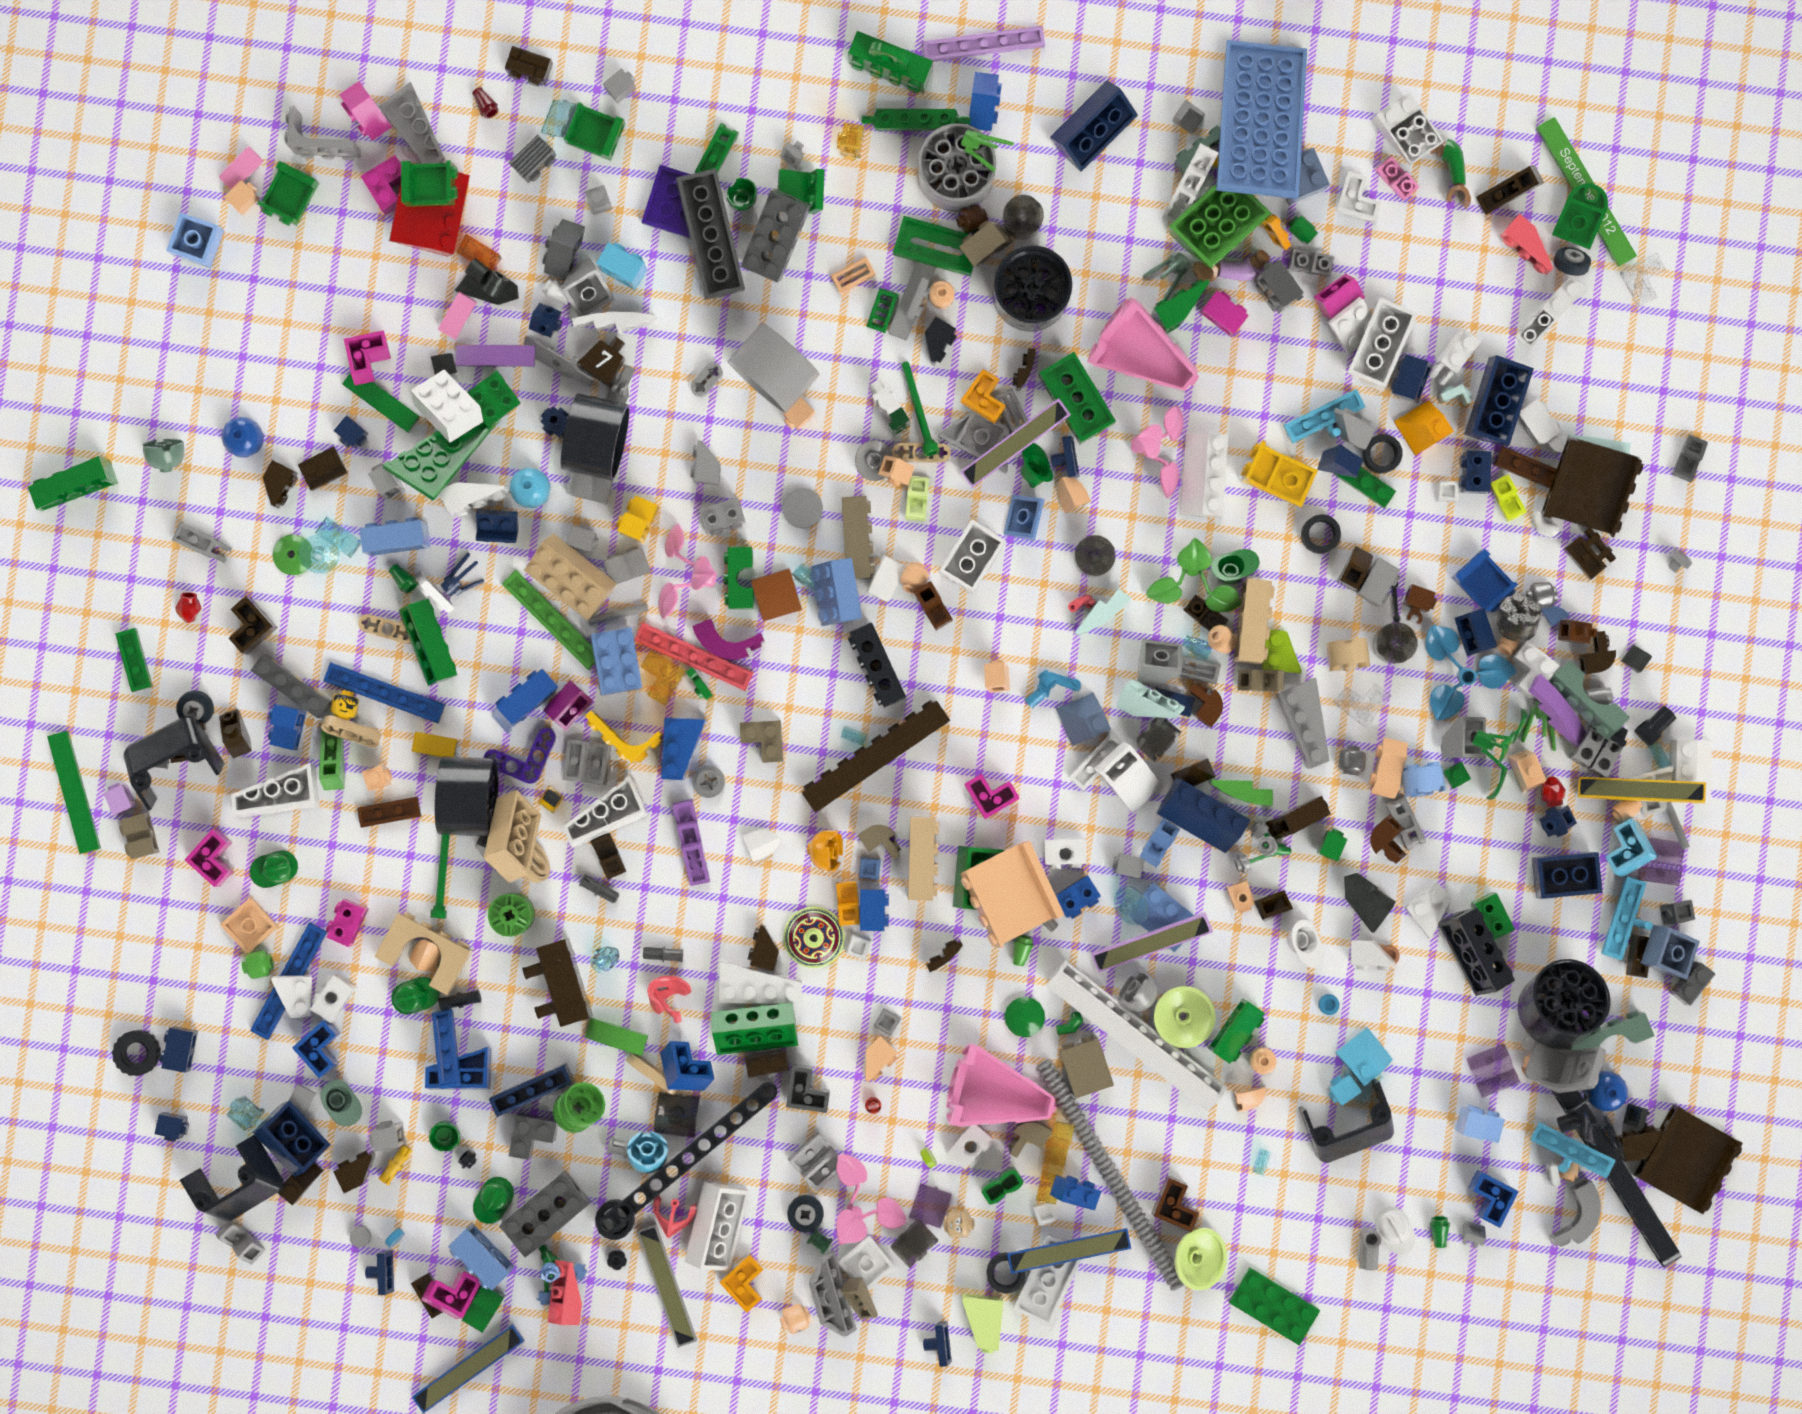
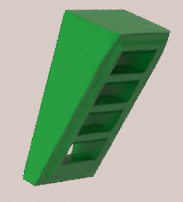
M882 287L879 288L866 327L886 333L899 293ZM881 295L893 298L892 302L881 299ZM882 303L884 305L890 306V309L887 310L885 308L879 307L878 304ZM879 311L887 314V317L885 318L875 314V312ZM873 318L885 322L884 326L872 322Z

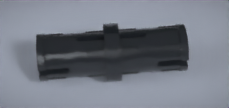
M479 990L467 993L457 992L456 995L438 998L441 1011L455 1007L460 1009L464 1008L465 1005L481 1003L482 1001Z

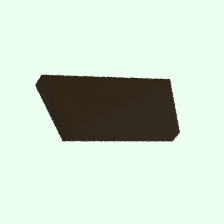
M1208 758L1170 774L1173 782L1175 778H1178L1192 786L1216 777Z
M1285 890L1254 901L1264 922L1293 909Z

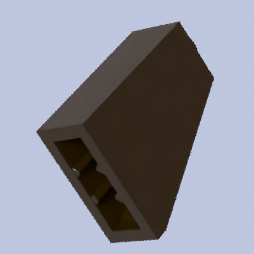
M1320 796L1266 821L1265 824L1269 827L1270 835L1277 840L1295 834L1331 813L1327 802L1323 796Z

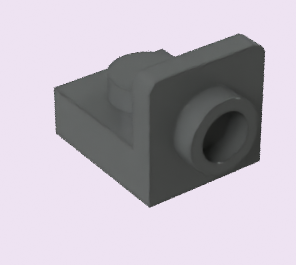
M1692 900L1660 905L1664 925L1696 920Z

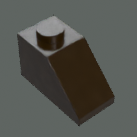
M313 1163L303 1174L296 1177L291 1175L278 1194L293 1206L324 1170L316 1163Z

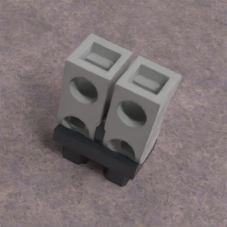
M1590 724L1580 745L1571 753L1569 759L1582 767H1587V770L1601 778H1608L1623 747L1627 743L1625 738L1628 730L1622 727L1607 740Z

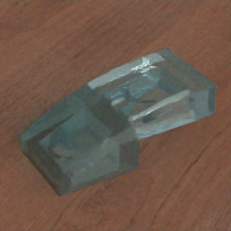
M327 516L315 532L350 558L361 545L360 539Z

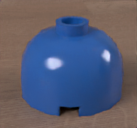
M237 417L225 424L222 429L221 439L223 446L229 453L236 457L248 458L260 451L264 442V434L259 424L247 417Z
M1610 1070L1600 1071L1598 1075L1599 1081L1595 1088L1591 1089L1592 1097L1589 1098L1588 1102L1594 1108L1601 1111L1611 1112L1617 1110L1625 1104L1628 1097L1626 1082L1619 1074Z

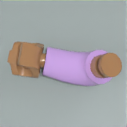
M1260 249L1256 254L1249 255L1240 261L1220 260L1211 269L1204 263L1194 262L1192 268L1197 279H1202L1203 282L1207 279L1212 282L1217 277L1249 281L1257 278L1265 270L1264 265L1270 260V257L1264 250Z

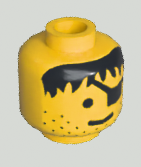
M342 690L341 694L336 693L333 695L330 712L335 717L350 721L351 718L357 715L359 699L353 696L354 692Z

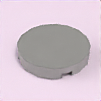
M798 488L786 496L783 501L782 510L789 524L796 528L806 529L818 523L822 516L823 505L821 498L816 492L807 488Z

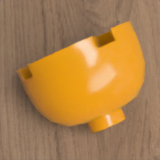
M824 830L819 832L807 846V854L810 855L812 863L821 870L835 872L841 862H837L839 855L843 856V838L841 834H837L839 831Z

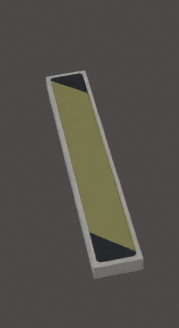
M657 1223L637 1230L677 1347L696 1342L698 1339Z

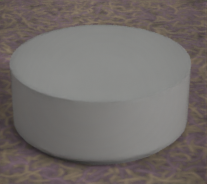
M358 1226L350 1233V1242L355 1247H364L371 1240V1232L365 1226Z

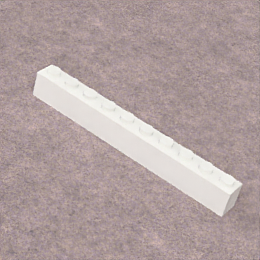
M1065 960L1053 973L1046 984L1048 988L1161 1075L1166 1081L1175 1086L1181 1093L1189 1097L1199 1107L1209 1112L1221 1100L1227 1086L1177 1047L1163 1040L1158 1032Z

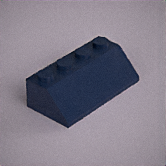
M1106 80L1050 136V139L1057 149L1082 172L1138 114L1121 88Z
M1498 355L1489 357L1464 435L1484 442L1510 446L1534 368Z
M1175 778L1156 812L1159 816L1224 853H1227L1242 837L1251 821L1244 815L1178 778Z

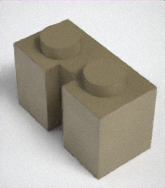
M149 813L120 820V833L122 836H126L128 843L125 844V852L127 856H130V859H137L160 852Z

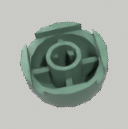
M163 439L162 442L151 440L142 444L145 461L151 467L160 469V472H171L173 467H177L183 461L185 448L184 442L181 439Z

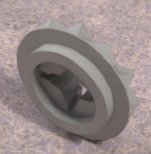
M706 765L700 767L694 773L692 784L697 794L705 798H712L722 792L725 778L719 768ZM705 773L707 774V776H709V778L717 777V779L714 780V782H712L713 790H711V788H709L708 785H700L706 780Z

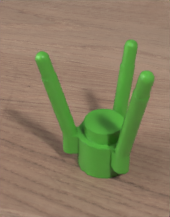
M967 130L961 143L962 146L966 147L965 152L971 154L983 165L995 172L996 169L973 149L978 150L980 144L995 149L998 148V145L989 141L1011 146L1014 145V142Z
M1535 702V707L1530 708V715L1521 739L1522 743L1526 740L1534 715H1536V719L1542 720V736L1546 737L1549 716L1538 707L1539 702ZM1549 724L1552 750L1555 751L1554 728Z

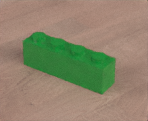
M429 599L414 602L401 608L399 613L427 685L430 686L447 681L458 675L456 665L451 659L449 647L445 643L441 627L436 620L434 608L430 604Z

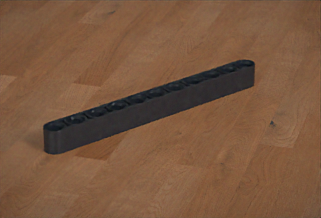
M771 1082L763 1083L620 1201L599 1220L598 1229L605 1235L615 1232L776 1098L778 1093L776 1086ZM764 1087H773L774 1094L771 1097H765L762 1094ZM755 1099L758 1102V1108L753 1111L749 1110L746 1107L748 1100ZM734 1112L742 1115V1121L738 1124L730 1120ZM721 1125L726 1128V1134L723 1137L715 1135L714 1130L717 1126ZM707 1139L710 1142L709 1149L701 1150L698 1145L699 1141ZM684 1153H692L694 1161L692 1163H685L682 1159ZM672 1165L678 1169V1174L674 1177L669 1176L666 1172V1169ZM653 1179H659L662 1182V1187L659 1190L651 1188L650 1183ZM638 1192L644 1193L646 1196L645 1202L637 1203L634 1199L635 1194ZM620 1206H627L630 1213L628 1216L623 1217L619 1215L618 1209ZM610 1219L614 1224L611 1230L604 1229L602 1226L603 1220Z
M1551 1090L1565 1114H1567V1110L1583 1100L1579 1091L1556 1093ZM1586 1103L1573 1112L1574 1114L1578 1113L1581 1121H1583L1582 1111H1585L1590 1123H1598ZM1593 1127L1597 1144L1593 1145L1588 1141H1582L1586 1146L1616 1160L1607 1180L1659 1263L1666 1268L1682 1257L1680 1251L1601 1127ZM1583 1128L1576 1129L1577 1133L1582 1139Z

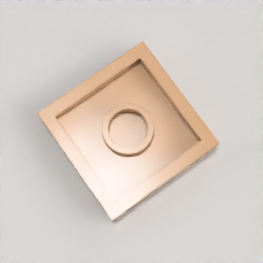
M249 897L220 924L246 954L256 949L279 927L253 897Z

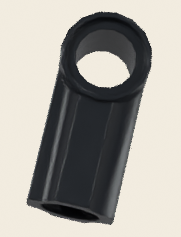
M1662 706L1649 720L1647 719L1642 722L1634 732L1649 747L1662 736L1661 733L1676 719V716L1666 706Z

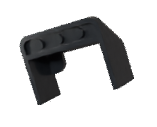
M184 716L128 745L124 751L123 757L130 784L148 811L153 808L157 797L150 787L152 778L147 770L183 753L185 758L193 763L206 759L216 776L222 771L225 764L198 720L193 716Z
M1375 1078L1371 1081L1379 1101L1370 1111L1373 1123L1334 1137L1332 1130L1327 1126L1313 1128L1307 1110L1302 1106L1298 1107L1315 1154L1320 1161L1330 1163L1385 1142L1393 1137L1394 1124L1392 1114L1380 1081Z
M255 1135L235 1145L246 1163L238 1170V1178L242 1186L221 1199L216 1195L201 1168L180 1179L194 1206L199 1211L227 1222L229 1220L232 1221L283 1189V1178L261 1141Z

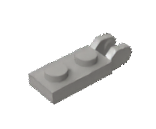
M182 522L179 523L172 538V541L223 563L227 559L222 555L213 553L215 546L217 545L225 551L231 552L232 547L219 542V539Z

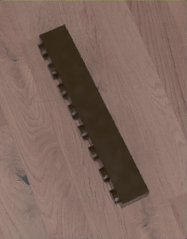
M929 700L921 706L922 711L917 714L913 711L904 717L906 722L900 726L896 723L887 729L889 731L887 735L882 737L880 734L872 739V745L868 748L860 747L853 752L855 754L853 758L848 760L846 757L837 763V769L834 771L828 769L820 775L821 780L816 783L812 780L803 786L805 791L802 792V795L815 813L951 721L938 701L932 702V700Z

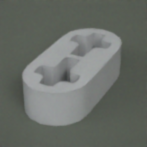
M709 363L691 384V390L695 396L705 397L720 381L723 371L719 364ZM710 368H718L717 377L713 375L710 379H707L710 375ZM704 381H707L704 385L705 391L696 392V384L701 385Z

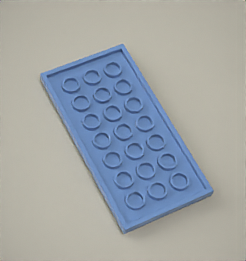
M1234 40L1226 41L1216 190L1298 199L1307 48Z

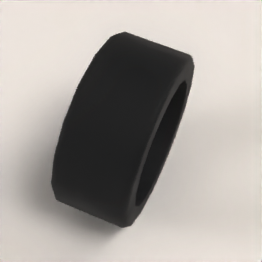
M1379 434L1372 437L1366 450H1362V459L1365 466L1377 474H1385L1394 470L1400 464L1403 457V449L1400 442L1388 434ZM1385 442L1393 448L1394 458L1390 464L1380 466L1372 461L1371 449L1376 443Z
M1315 515L1307 520L1302 527V543L1312 553H1327L1340 542V525L1329 515ZM1315 523H1326L1332 529V540L1325 546H1317L1310 540L1309 531Z
M612 1199L603 1203L595 1216V1226L598 1232L604 1238L610 1240H620L626 1237L632 1230L635 1222L634 1215L627 1221L626 1226L622 1230L609 1235L601 1233L598 1229L599 1220L604 1216V1213L622 1201L620 1199ZM627 1206L619 1207L625 1212L626 1216L629 1215L630 1210ZM602 1222L603 1228L606 1229V1230H608V1229L605 1227L604 1223Z
M1007 1252L999 1253L992 1257L986 1270L987 1279L991 1287L997 1292L1004 1294L1013 1293L1020 1289L1026 1276L1025 1271L1019 1272L1015 1282L1009 1285H1003L996 1281L994 1269L1000 1262L1008 1261Z

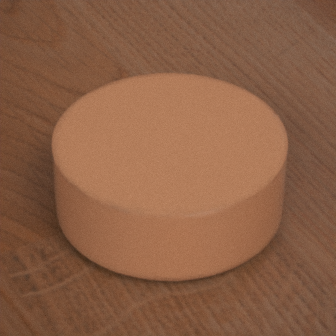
M1391 945L1382 947L1396 964L1400 958L1398 949Z

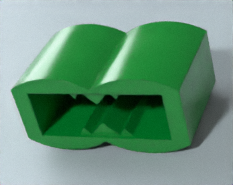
M1009 1167L1002 1171L998 1178H992L985 1182L981 1187V1193L989 1205L996 1204L1005 1197L1006 1193L1018 1190L1024 1181L1015 1167Z
M479 1286L474 1296L475 1299L469 1305L462 1321L483 1333L506 1295L495 1288L491 1291L489 1288L485 1289L483 1286Z

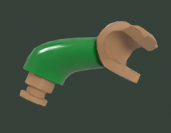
M1447 139V142H1443L1433 149L1430 154L1437 153V156H1441L1442 161H1445L1448 165L1451 184L1454 187L1450 189L1446 202L1451 203L1455 193H1463L1465 199L1462 205L1466 210L1471 203V196L1469 190L1464 187L1466 185L1463 151L1454 140Z

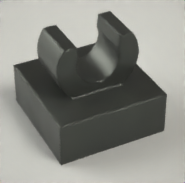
M1628 1104L1623 1124L1644 1129V1126L1648 1124L1645 1121L1650 1112L1646 1108Z

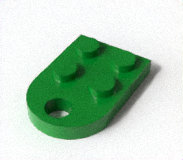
M1584 183L1575 187L1565 202L1552 236L1590 250L1608 209V197L1605 191L1600 186L1592 183ZM1588 189H1595L1598 194L1597 198L1588 200L1585 196Z

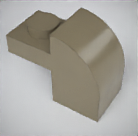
M1238 670V690L1283 691L1284 671Z
M873 825L857 835L868 852L883 843L893 860L900 856L899 851L902 849L896 840L891 842L889 839L896 833L888 826Z
M1038 1121L1018 1123L1013 1128V1132L1019 1136L1017 1138L1013 1137L1008 1146L1010 1148L1009 1153L1017 1158L1027 1141L1042 1149L1052 1130Z

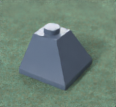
M1094 693L1056 708L1072 746L1111 730L1104 711Z

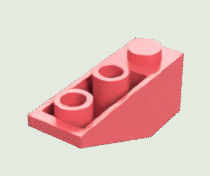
M1521 214L1517 215L1500 237L1503 238L1502 241L1505 245L1516 249L1518 255L1523 260H1529L1537 272L1547 275L1551 272L1553 266L1537 229Z
M555 1260V1264L559 1267L560 1277L552 1282L547 1322L558 1325H580L582 1302L572 1262Z

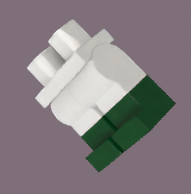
M880 379L870 384V390L873 394L872 401L875 407L879 406L880 412L886 415L891 422L888 424L892 436L894 437L910 427V419L893 395L891 387H885Z

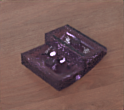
M1647 837L1658 857L1639 868L1638 880L1679 886L1683 871L1682 860L1685 849L1682 850L1680 843L1676 841Z
M1504 1043L1466 1058L1481 1098L1520 1083L1512 1064L1513 1061Z

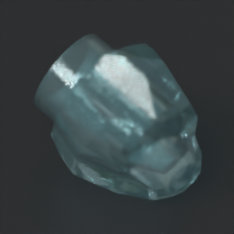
M609 946L595 950L593 958L590 959L592 968L598 973L610 971L618 962L619 950Z

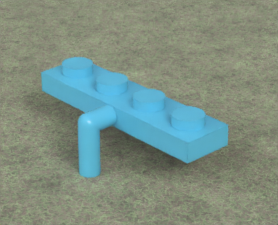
M1355 389L1283 425L1292 444L1323 428H1326L1330 438L1335 439L1341 433L1339 428H1334L1333 423L1336 422L1335 408L1343 411L1345 407L1356 413L1366 406L1358 390Z
M1625 876L1601 954L1623 960L1633 926L1647 930L1652 929L1653 924L1651 922L1636 918L1646 882Z
M1540 1122L1531 1138V1141L1564 1157L1562 1164L1558 1166V1170L1562 1173H1566L1571 1163L1574 1162L1607 1179L1616 1160Z

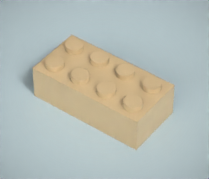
M554 533L542 541L524 569L527 574L587 621L599 612L618 584Z
M1249 578L1242 581L1240 599L1242 603L1239 608L1237 625L1238 643L1234 651L1233 662L1259 665L1267 659L1268 648L1265 647V641L1270 636V627H1267L1268 619L1272 617L1273 609L1269 605L1275 593L1272 581Z
M910 817L908 900L933 901V896H937V883H934V876H938V863H934V855H938L939 843L935 842V834H939V822H935V817Z

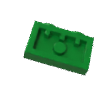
M817 168L811 173L780 169L778 171L777 190L811 204L812 206L808 214H817L823 210L825 169Z
M498 371L492 373L467 392L480 406L483 421L488 427L495 424L521 404Z

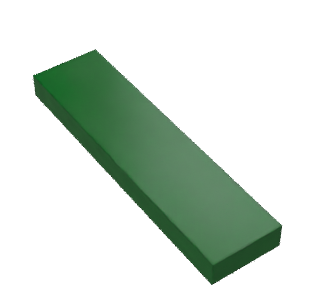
M350 372L342 383L343 386L407 433H409L420 418V416L374 382L355 385Z

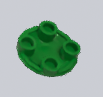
M1027 996L1013 1000L1006 1008L1004 1014L1008 1029L1020 1037H1031L1037 1034L1045 1022V1011L1041 1004Z

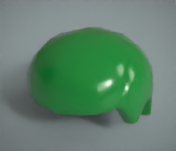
M748 178L736 179V182L729 186L727 190V201L730 207L738 211L752 208L756 203L758 195L755 183Z
M440 1121L430 1129L429 1142L438 1151H451L460 1143V1131L457 1125L451 1121Z

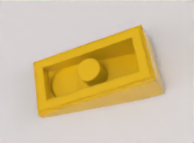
M415 731L411 751L439 757H454L458 739Z

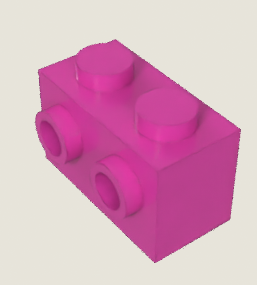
M1345 273L1315 295L1314 299L1322 315L1331 320L1358 297L1364 299L1365 296L1357 280Z
M1216 291L1200 313L1232 338L1249 315L1242 305H1235L1231 302V297L1223 291L1221 293Z
M348 899L338 902L334 909V913H336L335 918L327 925L326 932L328 934L326 938L347 947L353 946L369 908Z

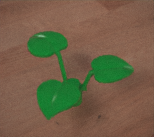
M1522 708L1520 725L1515 732L1512 731L1510 736L1488 734L1478 729L1472 745L1481 748V752L1485 753L1501 768L1500 781L1497 787L1486 797L1489 800L1494 799L1503 786L1508 768L1501 762L1505 758L1509 746L1517 740L1526 723L1527 712ZM1497 739H1504L1501 744L1496 742ZM1494 746L1502 748L1499 760L1487 750L1492 751Z

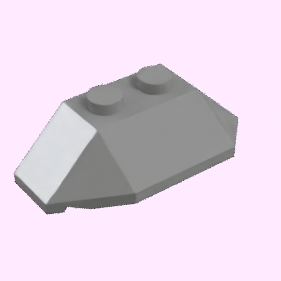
M830 1251L820 1257L809 1280V1286L820 1324L845 1337L856 1331L857 1328L850 1304L841 1292L844 1283L835 1251Z

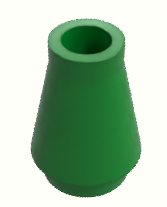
M398 564L393 565L388 572L392 575L401 592L404 591L408 594L417 587L416 577Z
M1434 1216L1429 1223L1434 1247L1445 1248L1447 1247L1450 1222H1448V1218L1445 1216Z

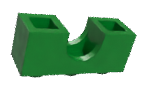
M727 547V552H724V565H728V573H724V585H728V593L724 595L725 605H728L729 610L754 609L753 588L741 587L737 581L738 574L742 570L753 569V548Z

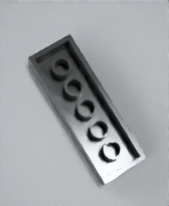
M712 169L677 177L675 181L704 301L745 291L717 170Z

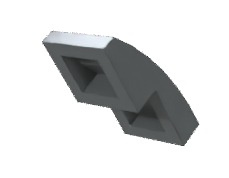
M1689 434L1679 454L1672 475L1691 483L1694 480L1699 462L1703 459L1708 442Z

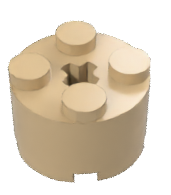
M1354 638L1326 643L1329 672L1354 670L1357 668V665L1358 668L1370 667L1367 638Z

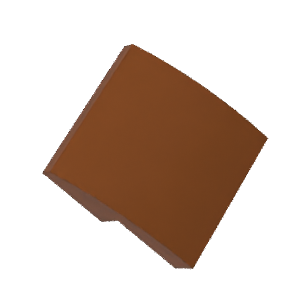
M790 568L751 580L763 622L802 610Z

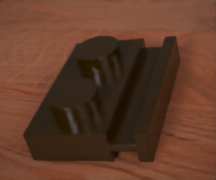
M334 446L297 464L310 491H314L348 474Z

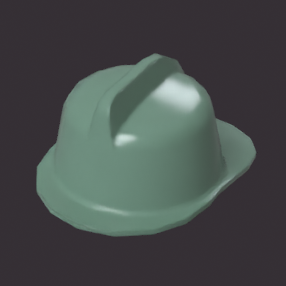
M332 1080L323 1086L320 1099L330 1117L341 1126L356 1124L361 1118L362 1106L349 1085L341 1080Z

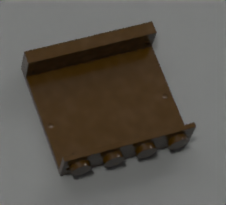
M1568 436L1541 511L1542 516L1549 519L1555 517L1585 527H1591L1592 529L1609 533L1614 538L1615 534L1621 530V517L1627 513L1629 508L1628 498L1630 494L1633 495L1636 489V483H1634L1636 476L1640 475L1643 470L1644 464L1641 458Z
M1672 1104L1659 1128L1662 1130V1136L1647 1159L1641 1160L1633 1176L1703 1215L1704 1212L1710 1209L1712 1205L1711 1200L1714 1194L1720 1191L1722 1187L1721 1182L1724 1176L1730 1173L1732 1169L1731 1164L1740 1155L1743 1143L1686 1112L1681 1107Z

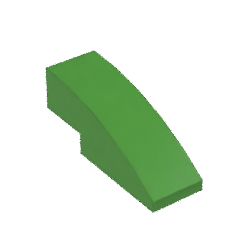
M1209 780L1211 786L1232 798L1257 805L1273 806V789H1253V781Z
M590 1018L585 1038L642 1056L649 1034Z

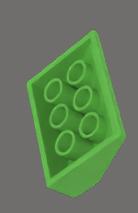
M1215 184L1169 226L1170 235L1186 251L1211 269L1271 215V212L1253 194L1218 191Z

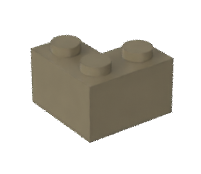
M985 221L978 227L979 231L974 235L971 233L962 240L963 244L959 247L973 266L978 267L990 256L1000 253L1013 242L999 222Z
M781 720L739 723L740 742L742 744L761 743L762 763L784 762Z

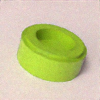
M928 1147L920 1151V1155L927 1167L932 1168L937 1165V1161Z

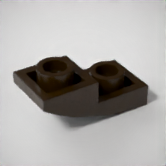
M1028 348L1027 354L1023 353L1022 366H1026V368H1018L1017 373H1013V385H1016V391H1020L1028 380L1034 364L1036 349Z
M1196 594L1183 609L1185 613L1209 632L1213 627L1217 625L1226 626L1229 622L1219 612L1209 609L1205 601Z
M954 939L945 943L946 947L942 948L945 956L942 958L940 955L934 956L929 959L930 963L926 964L929 972L935 971L949 962L962 948V942H957Z

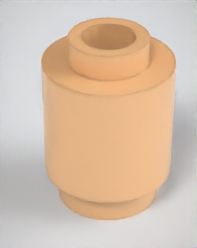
M1621 800L1611 808L1613 811L1611 815L1618 823L1625 822L1639 813L1643 805L1640 801Z

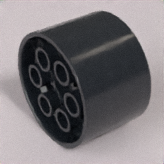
M1036 245L1018 248L1002 260L996 271L992 290L995 309L999 316L1015 329L1026 332L1044 330L1055 324L1064 314L1072 293V276L1066 262L1053 250ZM1031 259H1039L1036 271L1035 269L1031 270ZM1007 269L1015 276V280L1003 275ZM1020 269H1025L1029 275L1022 278L1017 272ZM1045 271L1049 277L1042 280L1038 277V273ZM1060 274L1062 281L1051 284L1050 280ZM1034 282V288H1036V290L1034 291L1031 297L1030 289L1027 288H1029L1030 284ZM1008 285H1013L1017 291L1014 294H1009L1005 288ZM1053 289L1056 291L1057 296L1049 298L1046 295V291ZM1005 299H1014L1007 306L1003 302ZM1047 303H1053L1059 307L1053 311ZM1022 304L1025 310L1018 313L1014 310V306ZM1042 306L1045 309V313L1038 315L1035 313L1034 308ZM1027 310L1031 311L1032 320L1025 319Z
M577 393L565 427L561 450V469L613 481L618 472L626 442L630 417L629 404Z
M442 756L437 771L434 805L435 826L439 835L488 837L499 792L496 759Z
M1560 959L1546 965L1524 986L1518 999L1519 1019L1525 1031L1538 1043L1554 1049L1571 1048L1581 1043L1606 1020L1611 1005L1609 989L1603 977L1590 965L1574 959ZM1549 983L1555 986L1554 990L1549 987ZM1536 992L1545 995L1546 998H1536ZM1582 1010L1587 1011L1589 1017H1586V1016L1582 1013ZM1551 1016L1553 1019L1556 1018L1554 1024L1548 1021ZM1577 1021L1583 1029L1582 1032H1578V1028L1576 1025Z

